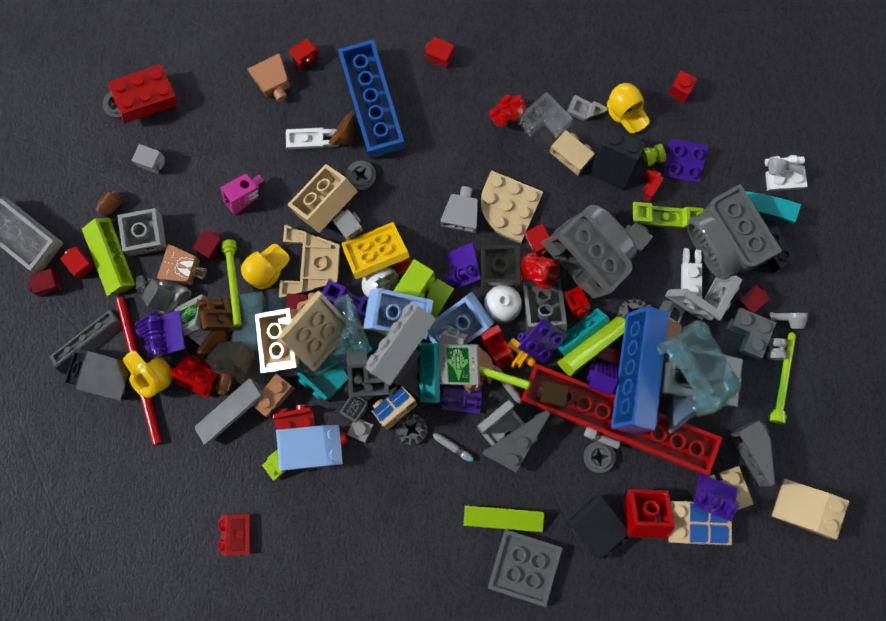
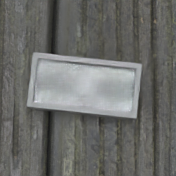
M0 196V247L28 270L33 272L43 271L64 243L11 200Z

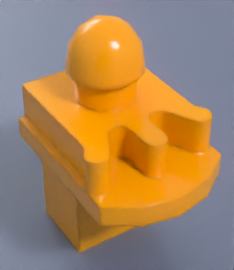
M512 338L507 345L518 356L512 362L511 367L515 368L518 366L521 368L525 362L529 366H534L536 364L535 358L518 349L520 342Z

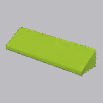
M465 506L463 526L542 532L544 512Z

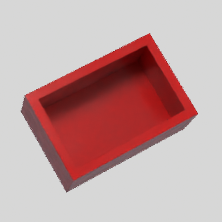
M162 65L107 82L111 96L124 124L177 106L176 95Z

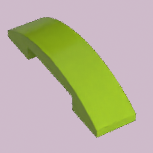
M633 202V222L656 227L687 228L689 219L704 212V208L685 207L681 209L652 206V203Z

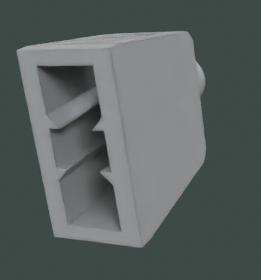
M462 186L460 195L451 194L440 221L442 227L476 233L478 199L471 198L472 188Z

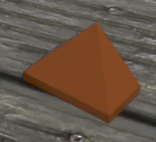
M353 110L343 118L328 142L330 145L354 143L355 112Z
M212 330L196 352L202 356L231 352L228 331Z

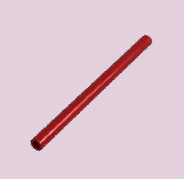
M125 297L116 298L128 351H136L139 354ZM140 395L152 445L160 444L162 440L151 397L145 398Z

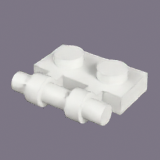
M796 155L781 158L796 165L804 164L805 162L804 157H797ZM765 159V166H768L769 159ZM785 170L782 176L771 175L769 171L765 173L767 191L807 188L805 170L802 175Z

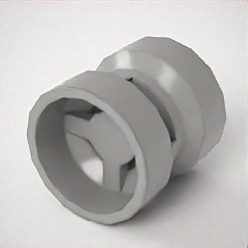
M771 338L767 345L766 359L786 360L787 353L785 352V347L787 346V340Z

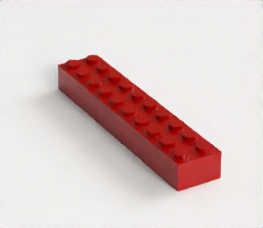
M534 365L528 380L531 386L529 389L524 390L521 403L543 412L548 410L553 416L583 428L595 430L623 444L698 474H710L722 437L684 423L670 433L667 426V415L657 412V424L653 431L630 434L612 429L615 403L614 394L608 395L590 388L586 383L541 365ZM547 381L568 386L565 406L560 408L539 403L540 397H537L539 385L543 386L544 382Z

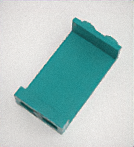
M351 330L315 372L308 367L302 373L298 372L297 375L300 377L298 381L305 388L310 386L314 390L312 394L319 401L324 399L328 402L348 380V376L344 372V369L347 368V351L367 350V356H370L374 350Z

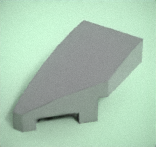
M575 95L567 110V114L584 121L606 112L608 108L595 101L591 103Z

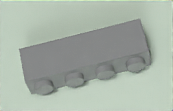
M411 301L403 309L399 320L391 326L388 336L382 339L379 349L374 355L370 356L365 368L388 385H391L436 318Z

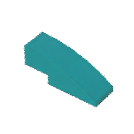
M746 192L762 219L768 221L773 219L790 226L796 222L801 204L765 194Z

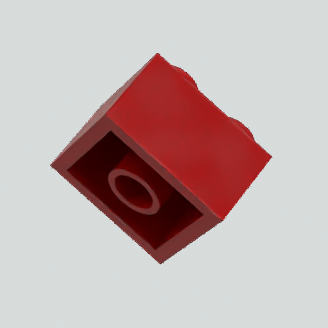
M629 489L623 501L629 537L668 539L675 528L669 492Z

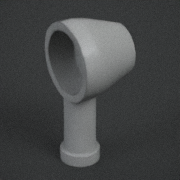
M770 157L768 161L769 174L774 176H782L785 170L802 175L805 170V166L792 164L781 158Z
M179 283L171 286L175 294L165 311H160L163 315L171 313L177 305L183 304L190 298L191 291L186 286Z
M770 312L769 320L789 321L792 329H804L808 319V313Z

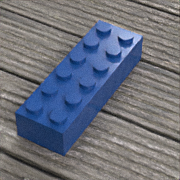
M374 39L338 49L369 158L405 149L403 136Z
M648 306L626 314L612 429L630 434L655 430L657 408L660 401L659 392L662 384L661 375L664 365V350L667 343L666 334L669 326V312Z

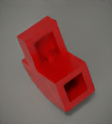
M498 325L488 328L481 334V342L495 366L501 369L515 360L512 350L505 342Z

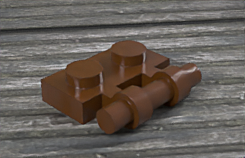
M204 298L197 300V307L204 308L199 313L203 330L238 331L242 327L234 326L233 313L230 309L232 308L231 300L227 298H220L219 300Z

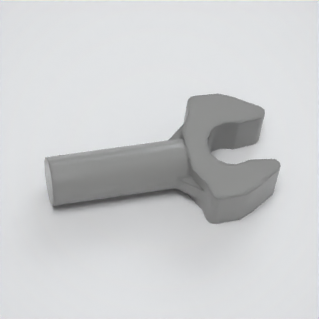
M586 428L583 435L616 449L620 445V441L589 428Z

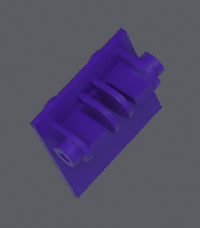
M671 139L667 147L668 153L662 176L700 183L708 145Z
M474 242L446 253L450 274L445 275L444 283L453 285L454 290L481 280Z
M180 310L159 317H148V329L153 330L148 332V334L154 335V337L149 338L151 352H153L154 356L159 357L186 349Z
M542 318L529 335L526 332L518 335L520 342L518 349L544 364L568 337V334Z
M444 384L441 410L480 414L482 386L478 391L474 390L470 394L465 390L464 385Z
M700 473L693 507L732 522L733 513H736L739 505L735 502L738 488Z

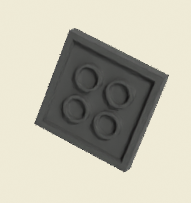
M504 530L488 589L546 607L562 547Z

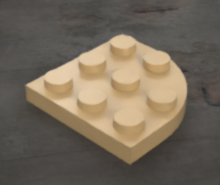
M491 171L481 196V209L487 224L499 235L521 244L543 191Z

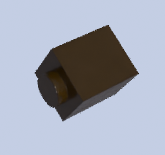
M545 381L543 386L539 385L537 397H540L539 403L563 408L569 387Z

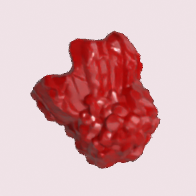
M529 253L522 258L519 275L523 280L535 283L540 289H550L559 275V262L544 256L540 257L536 253Z

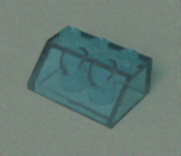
M262 292L240 294L238 297L242 327L238 331H229L231 356L259 353L255 314L267 312L266 296Z

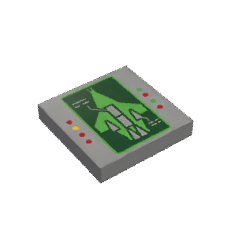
M202 294L176 307L174 312L181 311L184 336L201 327L199 313L204 308L197 307L196 302L198 299L206 298Z
M478 344L438 345L440 384H480Z

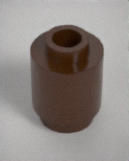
M107 190L98 200L97 206L94 209L107 218L122 204L120 200L122 196L114 190L111 192Z
M224 367L223 371H220L215 387L219 395L228 397L235 391L239 379V371Z

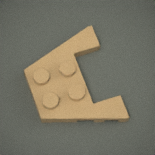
M284 225L283 242L303 244L300 281L280 280L279 298H287L288 293L302 294L324 288L328 280L338 283L340 245Z

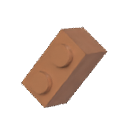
M276 374L262 390L263 397L253 406L264 416L271 418L295 388Z

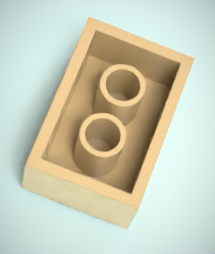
M325 164L289 202L288 206L300 219L320 233L358 191L346 177Z

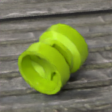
M657 144L653 148L647 147L642 149V158L646 167L652 166L656 162L662 163L666 161V154L662 144Z

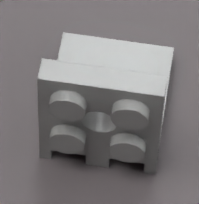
M730 276L724 280L716 277L704 300L689 289H670L665 297L700 320H703V318L707 320H713V318L721 320L724 313L729 309L733 296L739 291L742 279L737 276Z
M509 400L478 425L477 429L491 446L503 438L505 433L512 432L524 424L513 411L514 405Z

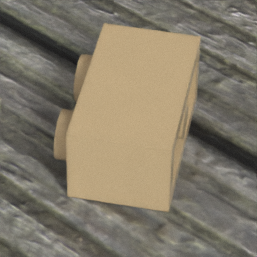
M566 130L550 149V153L577 175L593 160L595 154L589 145L582 144L574 133H569Z

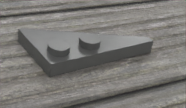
M550 411L540 412L526 424H522L491 447L484 449L483 455L517 472L550 415Z

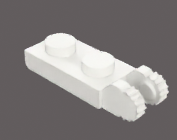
M287 129L286 148L287 150L338 147L339 145H330L328 143L330 140H324V136L332 137L336 129Z
M684 248L683 263L681 264V289H689L702 298L701 250H695V263H689L690 251Z

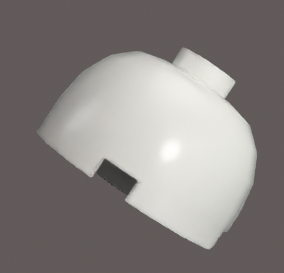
M386 267L383 270H378L368 274L366 277H362V290L365 296L369 297L370 289L384 287L385 290H390L391 288L394 290L398 283V273L394 269Z
M508 285L493 287L484 299V309L492 320L497 323H509L519 316L522 308V300L519 293Z

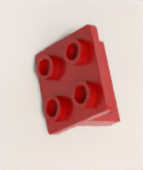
M189 354L171 371L170 375L175 377L174 383L209 398L212 395L215 380L223 369Z

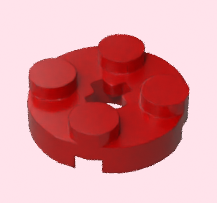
M506 95L501 98V103L489 111V115L496 126L507 125L506 121L510 119L515 121L526 110L524 104L526 103L521 96L511 97Z

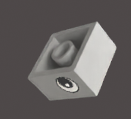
M153 208L118 215L122 252L131 257L167 249L162 214L157 209Z

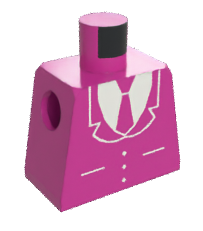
M244 174L221 187L223 201L231 212L236 215L259 197L258 188L263 186L265 182L260 175L250 179L247 174Z

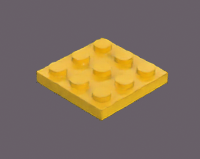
M394 222L341 243L355 279L366 277L368 274L383 270L392 264L402 262L410 257Z

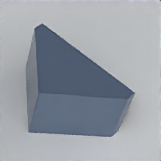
M673 396L666 407L668 431L672 433L694 417L703 403L697 400Z

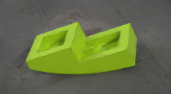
M439 279L436 280L426 299L433 300L431 315L435 318L439 316L445 303L454 291V288Z

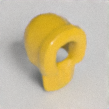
M630 83L617 85L612 90L607 101L608 113L612 119L622 123L630 133H636L649 124L648 116L643 110L644 100L638 88ZM632 107V110H631V111H629L628 113H625L628 109H630V108Z
M272 244L262 253L256 251L244 260L241 266L242 276L253 287L267 289L278 280L280 271L289 262L290 257L279 245Z
M131 351L123 358L125 366L131 373L129 380L132 387L139 395L145 398L153 397L158 392L166 389L173 380V376L170 375L171 367L160 356L149 363H145L136 351Z

